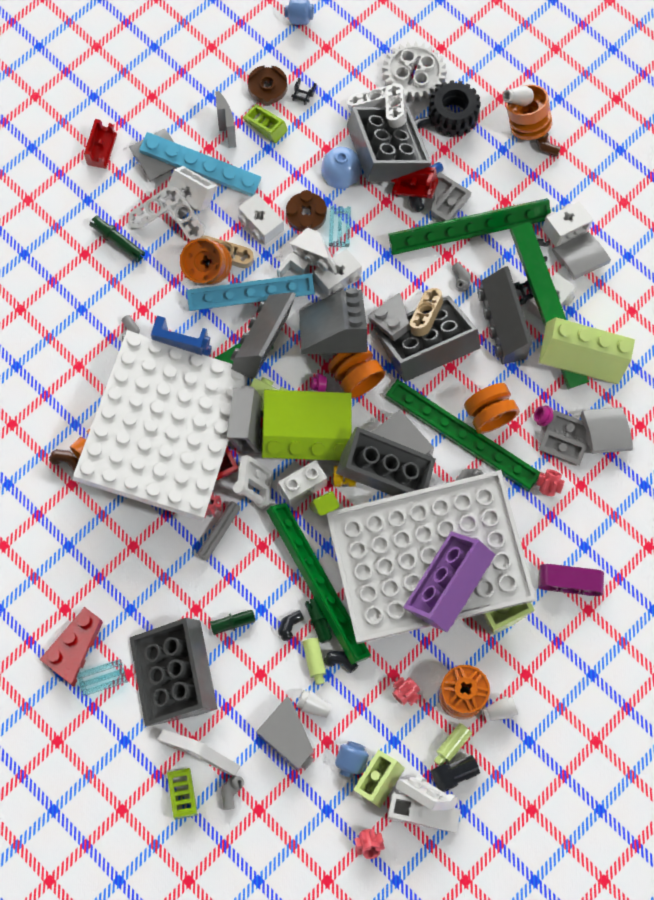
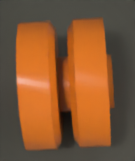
M505 383L488 386L476 392L465 401L463 406L470 417H474L472 423L479 434L496 430L519 415L520 410L516 402L509 400L511 393Z

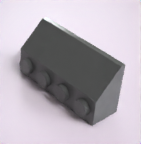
M505 266L481 280L480 288L477 289L479 301H483L485 307L483 308L484 318L489 320L490 337L496 343L494 347L497 358L501 359L502 365L527 359L532 345L509 267Z
M295 293L272 294L268 296L265 302L261 301L256 311L259 313L257 318L253 316L248 325L250 331L248 333L244 332L239 342L241 344L240 349L235 348L231 356V360H233L232 370L251 379L256 378L289 316L296 296Z
M356 427L341 454L336 474L395 496L428 488L436 458Z

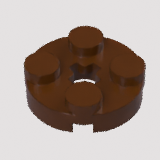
M265 65L259 66L249 75V94L254 100L265 106H270L281 100L288 90L286 74L276 66L271 65V68L265 67ZM264 82H271V87H264Z
M303 190L301 193L294 195L286 205L287 221L297 231L303 232L306 228L316 231L326 221L327 206L324 200L309 190ZM303 209H310L311 214L303 215Z

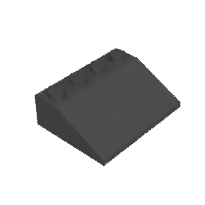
M352 107L347 128L367 182H387L431 166L432 162L409 107H406V123L398 128L389 126L386 117V107Z
M356 288L341 290L299 311L301 354L367 352V323L362 290Z
M449 295L443 298V304L429 333L424 336H414L410 329L393 341L380 329L374 328L392 365L404 382L481 348L478 329ZM415 310L407 313L409 325ZM428 310V311H424V312H422V313H423V314H426V313H429V312H431V311Z
M183 618L129 637L145 726L148 727L198 716L218 709L200 620Z

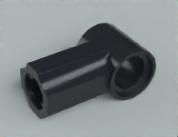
M470 755L454 763L443 764L431 770L430 773L436 787L446 792L458 786V783L479 775L480 770L473 755Z

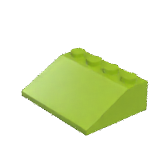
M264 389L262 458L340 461L341 454L352 435V393Z

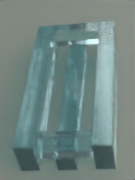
M330 206L329 247H349L350 206H347V208H343V206H339V208ZM334 213L338 214L337 241H333ZM342 214H347L345 242L341 241Z
M121 659L79 672L77 675L83 696L128 682ZM115 667L119 668V670L90 680H83L84 677H88ZM121 675V678L86 689V686Z

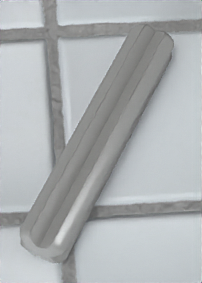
M229 502L197 553L201 559L207 561L240 510V506L237 503Z

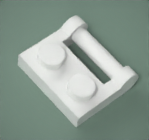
M249 455L241 456L238 468V481L234 484L233 491L238 495L246 496L255 502L257 507L264 509L269 504L273 472ZM248 483L258 489L259 494L249 489Z
M418 775L416 778L399 779L396 785V789L432 811L452 810L458 802L456 796L446 794L428 783L427 779L421 775Z

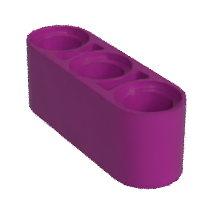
M541 564L538 588L546 591L602 596L604 571L556 564Z

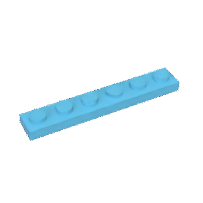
M149 132L146 133L139 149V153L177 168L184 166L205 179L251 197L255 195L262 177Z
M312 273L186 290L189 311L266 301L268 296L272 294L293 292L296 294L295 297L315 295Z

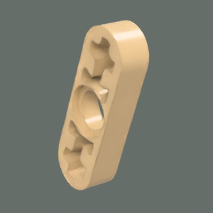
M206 235L200 237V239L216 241L231 251L230 255L233 266L240 268L252 266L254 255L250 248ZM244 254L248 255V258H246L244 261L241 260V257H243Z
M431 288L423 293L410 320L411 333L414 336H424L429 333L443 304V296L440 289ZM428 310L431 311V312L426 313V314H423V313H422V312L428 311Z

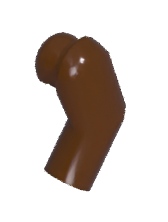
M548 133L536 139L540 151L558 157L561 147L550 144Z
M56 449L49 456V461L52 464H59L60 461L66 462L73 471H75L79 461L68 450Z

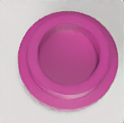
M317 373L311 379V390L325 392L327 378L322 376L321 373Z
M547 405L539 406L534 412V421L541 427L551 423L553 420V409Z

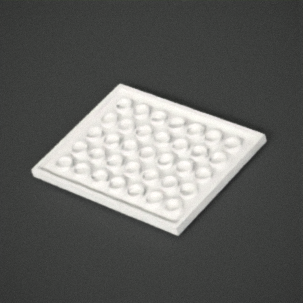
M127 330L72 480L203 521L229 441L227 439L233 388L246 386L248 377L232 370V364L203 354L201 356Z
M501 470L327 513L357 644L431 626L403 607L451 531L481 541L496 554L456 620L536 601Z

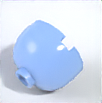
M336 147L325 154L322 160L321 175L329 186L336 189H346L359 181L362 166L357 153L347 147Z

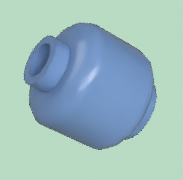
M290 0L289 4L285 5V18H288L292 25H307L310 20H313L314 5L310 4L309 0Z
M348 741L347 744L340 746L335 759V765L341 769V775L353 778L354 774L360 775L364 772L369 757L365 751V746L352 741Z

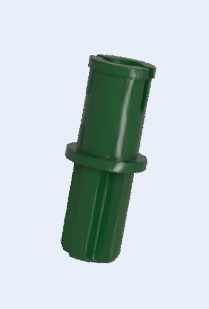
M315 598L310 599L311 603L309 601L305 602L311 618L310 625L314 626L319 642L321 644L327 643L332 639V635L327 625L326 617Z
M247 610L234 615L229 613L227 617L209 622L213 635L232 629L236 631L235 628L254 623L256 619L253 610Z

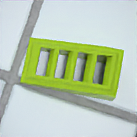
M257 104L243 116L244 121L274 143H277L288 131L284 120Z
M331 491L314 499L309 504V507L317 515L323 516L338 509L339 503L334 492Z
M191 769L167 772L174 819L197 816L198 811ZM187 776L185 781L175 783L173 781V778ZM188 785L187 790L175 792V787ZM189 794L190 796L189 799L178 801L176 799L177 796ZM191 803V808L178 810L179 805Z

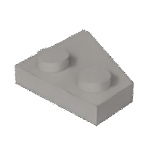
M439 172L437 174L439 183L434 192L431 215L442 222L453 219L471 197L472 192Z
M400 293L367 315L369 321L393 341L411 329Z

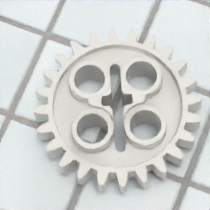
M407 41L406 47L400 43L399 49L397 50L393 47L392 54L387 53V59L383 60L382 79L385 80V86L401 84L406 99L411 97L412 102H414L415 97H418L420 102L422 101V96L430 99V93L435 92V88L437 86L441 87V84L445 82L447 70L446 63L443 62L444 57L438 56V50L432 52V45L425 48V42L418 46L417 41H415L414 46H411L409 41ZM417 58H420L418 62V67L414 73L412 84L408 85L411 80V74L413 73L415 68Z

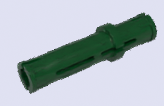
M98 215L92 218L94 223L90 222L89 226L102 234L103 239L111 241L137 263L143 259L141 255L145 256V251L119 233L114 225H109Z

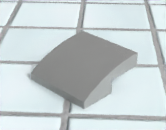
M215 91L219 131L227 130L228 147L235 148L237 146L232 111L220 91Z
M165 128L154 133V135L174 142ZM143 140L129 146L149 182L177 168L139 153Z
M589 232L552 248L560 265L566 267L573 280L610 264L611 261L601 244Z
M622 407L582 410L580 417L587 430L585 439L592 454L633 450L629 424Z
M554 410L553 420L548 424L538 450L580 465L587 448V441L585 439L587 430L583 421Z

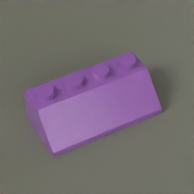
M451 531L403 608L431 626L448 632L496 554L481 541Z

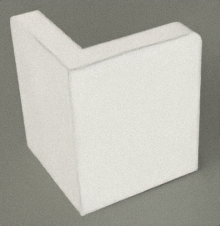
M291 252L277 269V278L308 274L309 263Z

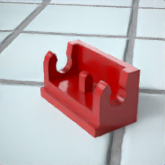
M94 120L84 151L87 165L107 169L117 137V132H115L114 126L111 123L108 124V127L102 125L101 120Z
M427 167L391 180V182L395 183L392 189L394 195L432 199L439 183L435 167Z

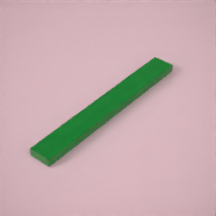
M548 198L389 233L391 254H401L499 232L531 222V224L543 222L545 217L551 213L550 201Z
M531 222L511 228L512 239L544 326H546V322L556 317L566 320ZM561 370L567 389L589 382L587 376Z
M399 379L395 381L386 393V399L494 470H501L503 476L526 491L530 492L537 482L540 471L483 434H479L474 428Z
M282 503L270 506L266 510L322 613L325 615L351 665L368 659L371 656L365 643L357 644L351 618L288 505Z

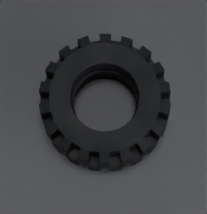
M450 80L448 84L443 82L441 87L437 86L435 92H432L428 117H430L431 125L435 126L437 132L442 131V135L445 136L450 134V137H455L458 134L460 137L463 136L464 132L468 134L471 128L474 129L478 121L481 102L479 94H476L475 88H470V84L466 83L464 85L462 84L463 81L458 80V83H454V80ZM449 105H457L461 107L463 111L454 113L448 111L445 107Z

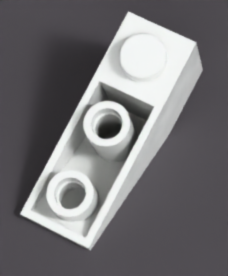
M306 228L290 243L294 250L293 253L311 266L315 265L323 271L327 270L334 274L337 273L330 251L320 232Z
M392 793L387 819L457 833L461 809L453 808L452 810L432 811L409 796Z

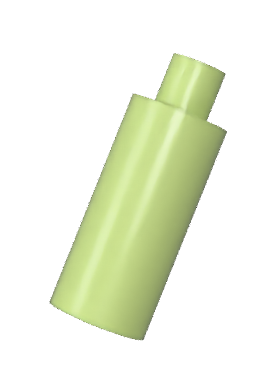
M311 638L304 640L302 643L310 678H314L316 685L324 684L323 676L326 675L319 639Z
M459 723L436 751L438 756L434 762L438 766L443 765L445 761L449 763L472 735V732L466 726Z

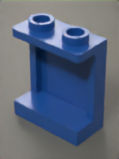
M157 315L151 332L152 340L201 356L202 354L210 356L212 346L209 345L211 338L208 336L207 329L202 328L199 338L168 331L166 318Z

